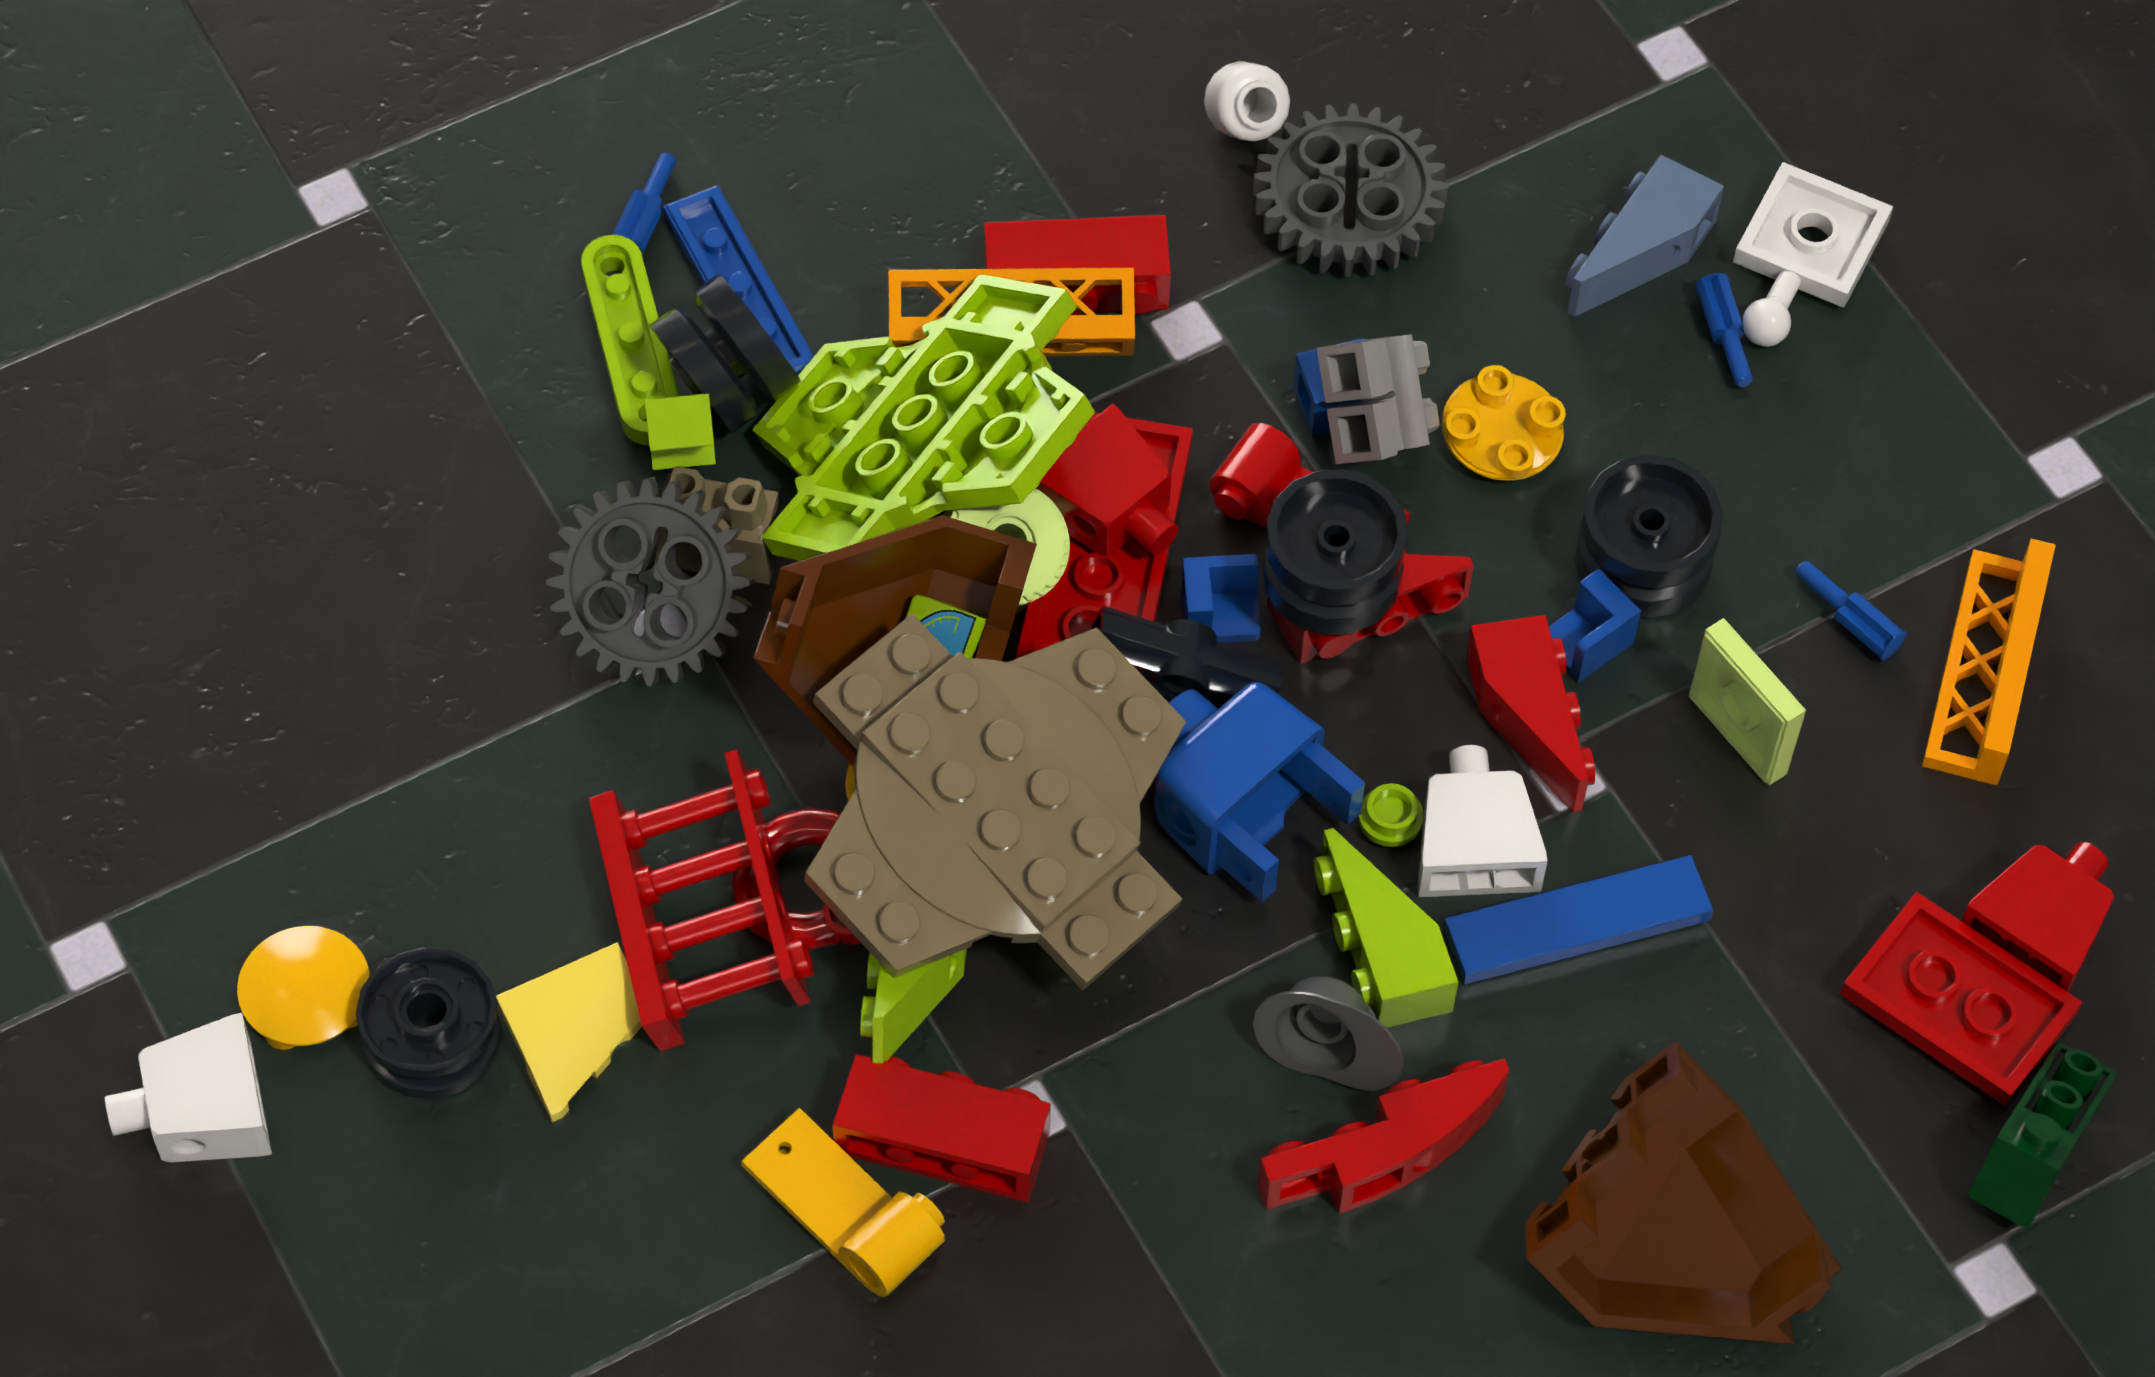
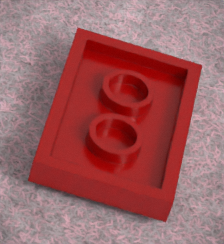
M1917 891L1845 980L1840 992L1841 996L2005 1107H2007L2073 1021L2083 1003Z

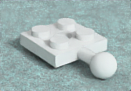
M1782 162L1741 238L1733 263L1775 279L1767 297L1753 302L1743 315L1742 326L1747 338L1754 344L1763 347L1774 346L1782 342L1787 337L1791 328V316L1788 307L1798 289L1844 308L1890 220L1893 206ZM1805 227H1815L1825 232L1828 239L1822 242H1811L1804 239L1798 230Z

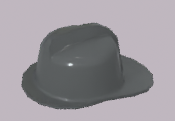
M1312 976L1297 982L1289 992L1284 991L1267 997L1256 1009L1253 1029L1257 1042L1269 1057L1286 1068L1304 1074L1319 1076L1355 1089L1372 1092L1390 1088L1401 1077L1404 1061L1401 1048L1390 1030L1376 1019L1371 1007L1365 1003L1357 990L1342 980L1329 976Z

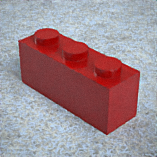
M1166 215L984 222L985 269L1134 268L1135 314L1169 309L1171 271ZM1081 285L1065 286L1074 293ZM1095 285L1081 301L1094 313L1122 311L1121 285ZM1074 310V312L1071 315L1080 314L1076 310Z
M856 1054L833 1122L834 1142L851 1158L1029 1203L1050 1134L1051 1103L1041 1101L1035 1094L1020 1088H1006L1001 1091L977 1085L969 1077L957 1072L944 1071L934 1074L911 1068L908 1063L893 1056L883 1063H872V1058Z

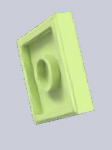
M1723 618L1705 629L1689 697L1763 782L1771 785L1788 773L1806 709Z

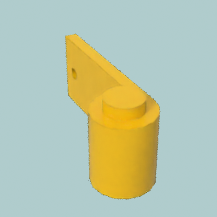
M800 1108L741 1162V1166L866 1288L880 1297L885 1298L945 1241L944 1233L941 1229L945 1219L930 1199L921 1193H916L911 1197L903 1192H898L892 1198ZM781 1146H787L789 1148L788 1151L785 1149L779 1151L778 1149Z

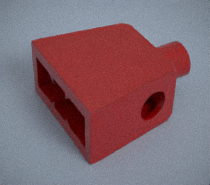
M1111 404L1082 428L1077 434L1075 441L1065 449L1036 488L1049 497L1057 506L1065 520L1069 535L1100 555H1112L1133 537L1153 555H1157L1174 541L1179 531L1178 525L1164 514L1170 505L1171 475L1168 469L1121 410L1114 404Z
M2087 842L2076 843L2065 859L2044 845H2035L1969 902L1962 922L2069 992L2115 897L2110 888L2098 881L2109 866L2108 859L2100 849Z

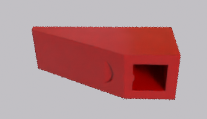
M1406 554L1403 560L1402 583L1394 606L1376 624L1353 634L1323 635L1297 627L1278 613L1269 597L1267 606L1300 664L1317 657L1332 658L1344 652L1352 643L1375 634L1379 636L1390 635L1400 630L1410 620L1430 612L1436 614L1445 613L1457 607L1464 599L1469 597L1474 567L1471 558Z
M1546 615L1471 625L1466 662L1479 712L1572 812L1582 811L1587 785L1595 783V765L1591 749L1588 746L1580 747L1576 730L1580 729L1581 726L1580 707L1575 692H1566L1562 675L1566 674V655L1561 638L1551 637Z

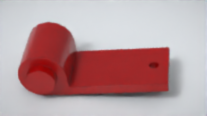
M1253 423L1246 429L1211 478L1209 487L1214 496V503L1222 513L1230 518L1237 520L1246 519L1266 528L1267 519L1275 498L1292 481L1313 472L1301 467L1298 448L1282 431L1267 424ZM1404 510L1406 515V523H1408L1410 520V512Z

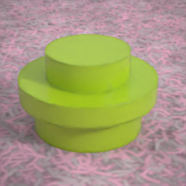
M1389 783L1375 788L1364 797L1358 820L1361 830L1371 841L1382 846L1397 847L1405 845L1416 838L1422 828L1424 813L1420 801L1412 791L1405 786Z

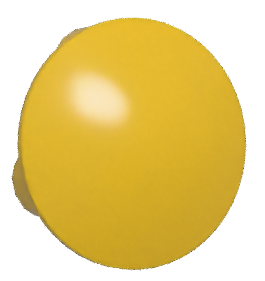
M1490 365L1484 367L1478 376L1461 384L1451 394L1444 408L1442 430L1446 444L1452 454L1469 470L1490 479L1513 481L1534 476L1546 469L1554 461L1562 447L1566 414L1562 402L1552 397L1535 382L1522 376L1511 374L1507 368L1500 365Z
M317 926L294 927L268 937L250 953L239 974L237 983L238 1001L247 1022L254 1030L264 1036L266 1042L273 1048L289 1050L295 1046L315 1045L328 1041L347 1029L358 1026L356 1009L360 990L369 979L370 972L366 959L360 949L344 935L334 930Z

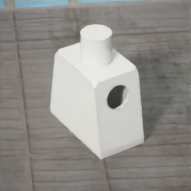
M1465 745L1455 748L1449 754L1451 773L1435 774L1429 777L1421 840L1417 887L1418 897L1541 892L1547 866V853L1522 776L1515 771L1490 772L1488 753L1484 747Z
M242 1013L230 1015L144 1048L138 1054L144 1088L105 1096L107 1115L113 1136L151 1128L152 1136L162 1161L170 1163L258 1157L272 1154L252 1044Z

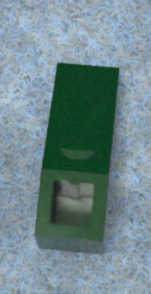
M2058 1041L1998 1134L1967 1196L2028 1229L2049 1196L2118 1072L2101 1064L2092 1054L2083 1050L2073 1049Z

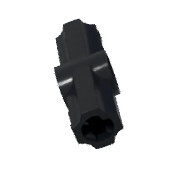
M1103 605L1095 615L1091 630L1098 628L1142 676L1151 682V685L1163 698L1168 701L1173 700L1184 691L1194 689L1207 700L1224 705L1245 685L1251 682H1261L1277 694L1281 689L1284 669L1281 668L1280 661L1217 642L1218 637L1215 631L1200 622L1173 620L1163 625Z

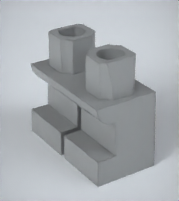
M1412 334L1316 348L1325 403L1362 399L1358 402L1327 409L1336 464L1383 460L1398 455V451L1430 444L1428 434L1439 428L1440 421L1437 404L1432 402L1430 398H1422L1419 375L1425 374L1430 366L1428 348L1425 342L1413 341Z

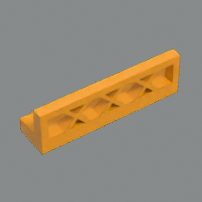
M1134 268L889 270V337L895 347L911 346L926 338L922 325L944 317L943 315L954 306L978 275L981 274L1067 289L1077 306L1075 310L1080 315L1069 316L1060 327L1056 337L1043 348L1042 352L1045 357L1133 356L1135 344ZM1065 285L1081 286L1072 293ZM1095 285H1121L1122 315H1096L1081 299ZM958 286L951 294L943 288ZM901 287H928L943 302L927 317H902Z
M2031 538L2023 562L1973 549L1922 767L1998 785L2011 748L2056 544ZM1981 573L2016 581L2014 594L1993 604L1978 584ZM1975 603L1980 611L1971 615ZM2010 611L2008 622H2006L2002 615ZM1989 622L2003 641V644L1981 656L1967 637V632ZM1963 655L1968 662L1959 666ZM1998 663L1997 671L1995 674L1993 670L1990 668V666ZM1977 673L1991 692V697L1969 708L1954 687L1955 683ZM1951 707L1956 715L1947 719ZM1986 715L1983 727L1978 718ZM1965 726L1979 745L1977 759L1940 750L1943 736Z

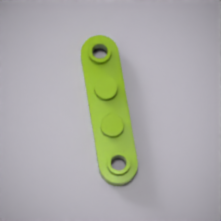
M606 235L593 240L583 251L581 264L584 283L622 429L632 441L649 446L647 421H643L647 418L645 399L679 396L669 362L668 352L649 326L658 319V314L641 251L632 240L626 237ZM610 271L621 272V274H613L611 276L605 275Z

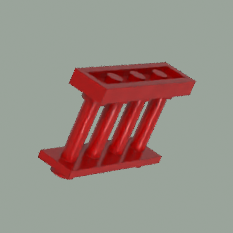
M737 749L724 753L732 784L642 814H639L636 809L627 811L614 790L589 798L641 1025L660 1052L685 1044L680 1019L689 1016V1009L780 979L798 1007L811 1003L805 978L815 974L812 959L802 937L794 938L762 808L771 805L769 791L761 770L757 768L750 771ZM739 809L746 840L652 870L650 865L643 866L639 849L648 846V839ZM753 865L760 893L759 897L666 927L663 921L656 922L653 905L662 901L661 895ZM767 922L774 954L680 984L677 979L670 980L666 962L675 959L676 951Z

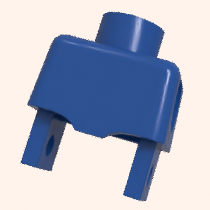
M1251 682L1245 685L1219 709L1194 689L1182 692L1169 703L1183 717L1186 723L1155 777L1153 814L1157 823L1208 874L1211 875L1222 867L1257 899L1263 902L1276 891L1279 859L1266 849L1264 845L1284 828L1286 812L1305 792L1310 793L1347 826L1361 814L1365 782L1323 747L1325 734L1323 727L1267 685L1261 682Z

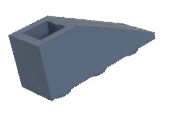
M1663 155L1659 156L1647 174L1639 171L1626 191L1623 209L1618 215L1610 212L1602 222L1595 238L1596 247L1589 256L1581 253L1574 261L1565 285L1571 288L1567 313L1576 317L1688 263L1716 223L1724 185Z

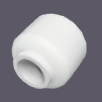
M1238 61L1225 65L1213 75L1206 87L1204 103L1207 116L1217 130L1229 137L1255 142L1269 138L1282 127L1288 116L1290 97L1288 88L1278 73L1264 65Z

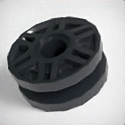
M423 947L399 953L377 967L360 990L356 1018L368 1066L384 1085L405 1096L435 1099L462 1092L481 1079L498 1056L502 1028L492 982L475 961L453 950ZM429 1018H439L442 1020L436 1026L429 1028L417 1026L418 1023Z

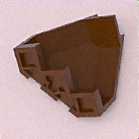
M943 515L781 567L770 611L753 658L854 767L857 749L813 703L815 693L905 620L912 598L917 594L950 603L985 618L986 623L973 658L1002 661L1037 544Z
M1674 1041L1622 1081L1610 1099L1618 1108V1111L1604 1130L1601 1132L1597 1129L1588 1131L1562 1169L1561 1173L1569 1182L1553 1206L1548 1202L1539 1203L1525 1223L1527 1260L1594 1327L1795 1344L1791 1316L1795 1313H1804L1812 1309L1822 1299L1826 1290L1831 1288L1830 1278L1843 1269L1741 1107L1677 1041Z

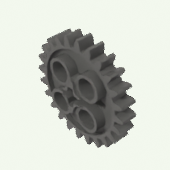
M1356 103L1350 104L1346 116H1338L1331 104L1326 105L1325 118L1322 120H1318L1309 111H1304L1301 129L1290 122H1284L1282 139L1273 136L1267 139L1266 154L1258 155L1257 171L1254 174L1253 195L1256 196L1255 214L1264 216L1263 232L1265 234L1279 232L1277 249L1280 251L1296 245L1298 247L1297 263L1299 264L1306 262L1312 256L1320 258L1319 272L1325 273L1332 262L1341 263L1344 276L1349 277L1354 263H1362L1367 273L1371 276L1375 275L1377 260L1383 259L1387 265L1396 269L1399 264L1400 251L1416 258L1419 253L1420 241L1431 243L1434 239L1435 225H1442L1448 192V184L1444 183L1445 164L1435 163L1437 151L1435 144L1421 146L1422 130L1420 128L1405 134L1402 133L1403 117L1400 115L1393 118L1388 124L1380 122L1381 109L1379 107H1375L1367 118L1360 117ZM1349 149L1355 150L1357 153L1354 229L1352 230L1345 229L1343 225L1346 190V151Z
M655 477L643 479L638 496L633 485L627 480L617 483V502L608 492L601 490L593 494L598 510L597 513L586 506L576 507L573 510L576 519L582 526L581 529L568 526L559 529L558 534L570 545L569 550H560L549 554V559L563 566L564 571L563 574L546 579V585L564 589L565 598L556 601L549 607L553 612L569 611L572 619L559 632L562 636L578 631L584 638L576 651L579 657L595 649L600 652L596 668L598 672L606 671L615 662L620 663V681L626 683L633 679L639 668H642L646 685L652 686L659 682L662 667H664L668 677L675 683L684 679V661L696 673H699L708 668L703 650L718 658L728 652L725 643L719 636L721 633L733 637L742 634L744 629L731 616L732 613L752 610L753 604L737 596L738 589L754 584L755 578L739 574L737 565L751 558L752 554L751 551L732 550L730 543L740 535L742 530L740 527L730 528L725 531L721 530L718 524L725 514L726 508L724 506L717 507L707 513L701 510L705 499L704 491H695L686 501L681 500V481L675 480L669 482L663 495H660ZM622 525L633 528L639 534L641 550L635 559H628L617 550L615 535ZM664 526L668 530V536L655 564L658 548L657 533L658 529ZM682 542H689L695 545L701 553L702 567L696 576L682 572L675 560L676 551ZM655 565L654 579L663 582V589L650 593L647 597L648 584L639 580V574L651 570ZM606 587H612L624 596L626 611L620 620H613L602 611L600 596ZM647 597L643 624L644 633L642 636H638L634 633L635 621L639 617ZM666 604H674L685 613L687 628L681 637L668 634L662 627L660 616Z

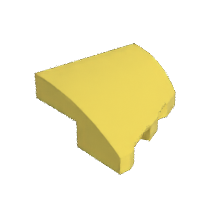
M618 942L496 996L498 1009L525 1060L527 1073L552 1122L565 1116L569 1111L568 1102L591 1075L598 1078L611 1063L614 1049L622 1042L631 1040L642 1027L627 961Z

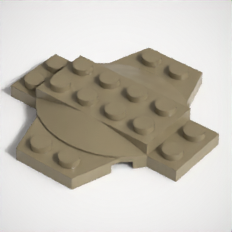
M912 613L815 693L813 699L815 706L857 749L854 764L856 789L806 871L804 882L894 978L969 948L976 940L989 935L1010 937L1011 943L1037 942L1083 991L1179 907L1182 898L1137 850L1141 844L1139 841L1141 827L1139 804L1179 737L1186 721L1098 628L1012 661L1002 662L990 659H967L960 651L955 656H952Z

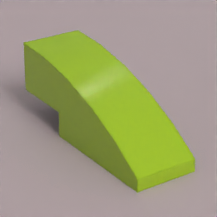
M709 393L645 399L653 470L670 469L676 466L691 467L716 464Z

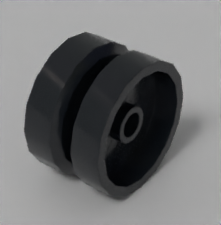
M718 273L694 291L695 305L711 326L710 329L703 333L685 310L677 307L670 309L649 326L672 356L669 360L670 364L694 395L709 393L710 408L733 434L757 416L756 403L740 382V379L748 375L765 397L776 401L798 385L801 380L756 317L729 283Z
M1647 454L1625 458L1601 471L1587 491L1577 540L1575 563L1581 580L1599 568L1641 610L1640 617L1644 618L1675 614L1696 601L1709 581L1713 558L1721 532L1723 510L1716 490L1698 470L1668 457Z
M1345 469L1315 471L1292 481L1275 498L1267 519L1266 547L1263 557L1265 592L1278 613L1297 627L1323 635L1353 634L1376 624L1394 606L1402 583L1403 560L1406 555L1408 542L1404 510L1393 493L1372 477Z

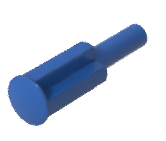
M667 152L659 155L643 191L638 189L632 192L612 234L632 240L639 247L642 255L663 212V209L660 207L663 201L660 195L676 164L675 157Z
M1713 273L1701 278L1695 284L1694 289L1699 295L1714 343L1723 345L1735 385L1746 387L1752 382L1753 378L1740 338L1745 333L1729 284L1730 278L1724 273Z
M1803 561L1796 568V576L1837 610L1834 614V619L1879 656L1881 661L1890 658L1901 647L1907 637V632L1902 631L1863 596L1856 592L1849 596L1809 561Z

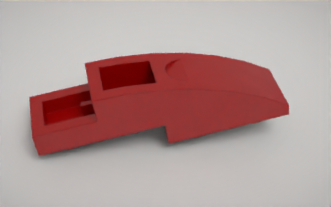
M1505 1058L1488 1064H1484L1483 1061L1479 1060L1466 1062L1455 1067L1447 1076L1425 1083L1418 1079L1400 1082L1388 1089L1385 1095L1379 1096L1374 1124L1368 1125L1366 1122H1353L1337 1129L1331 1137L1306 1145L1303 1141H1291L1277 1146L1266 1157L1260 1158L1257 1187L1266 1210L1330 1191L1337 1211L1340 1214L1374 1202L1407 1186L1431 1171L1461 1148L1485 1124L1504 1099L1510 1071Z

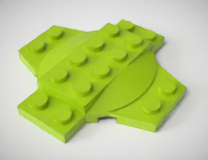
M979 274L944 317L922 325L926 338L911 346L895 347L890 337L824 344L798 375L801 382L779 398L752 429L765 449L799 475V477L795 478L798 493L761 536L772 555L803 561L927 521L943 511L1022 504L1028 495L1038 487L1041 479L1065 449L1075 441L1077 434L1095 413L1084 393L1051 371L1052 367L1042 352L1043 348L1056 337L1060 327L1077 308L1067 289Z

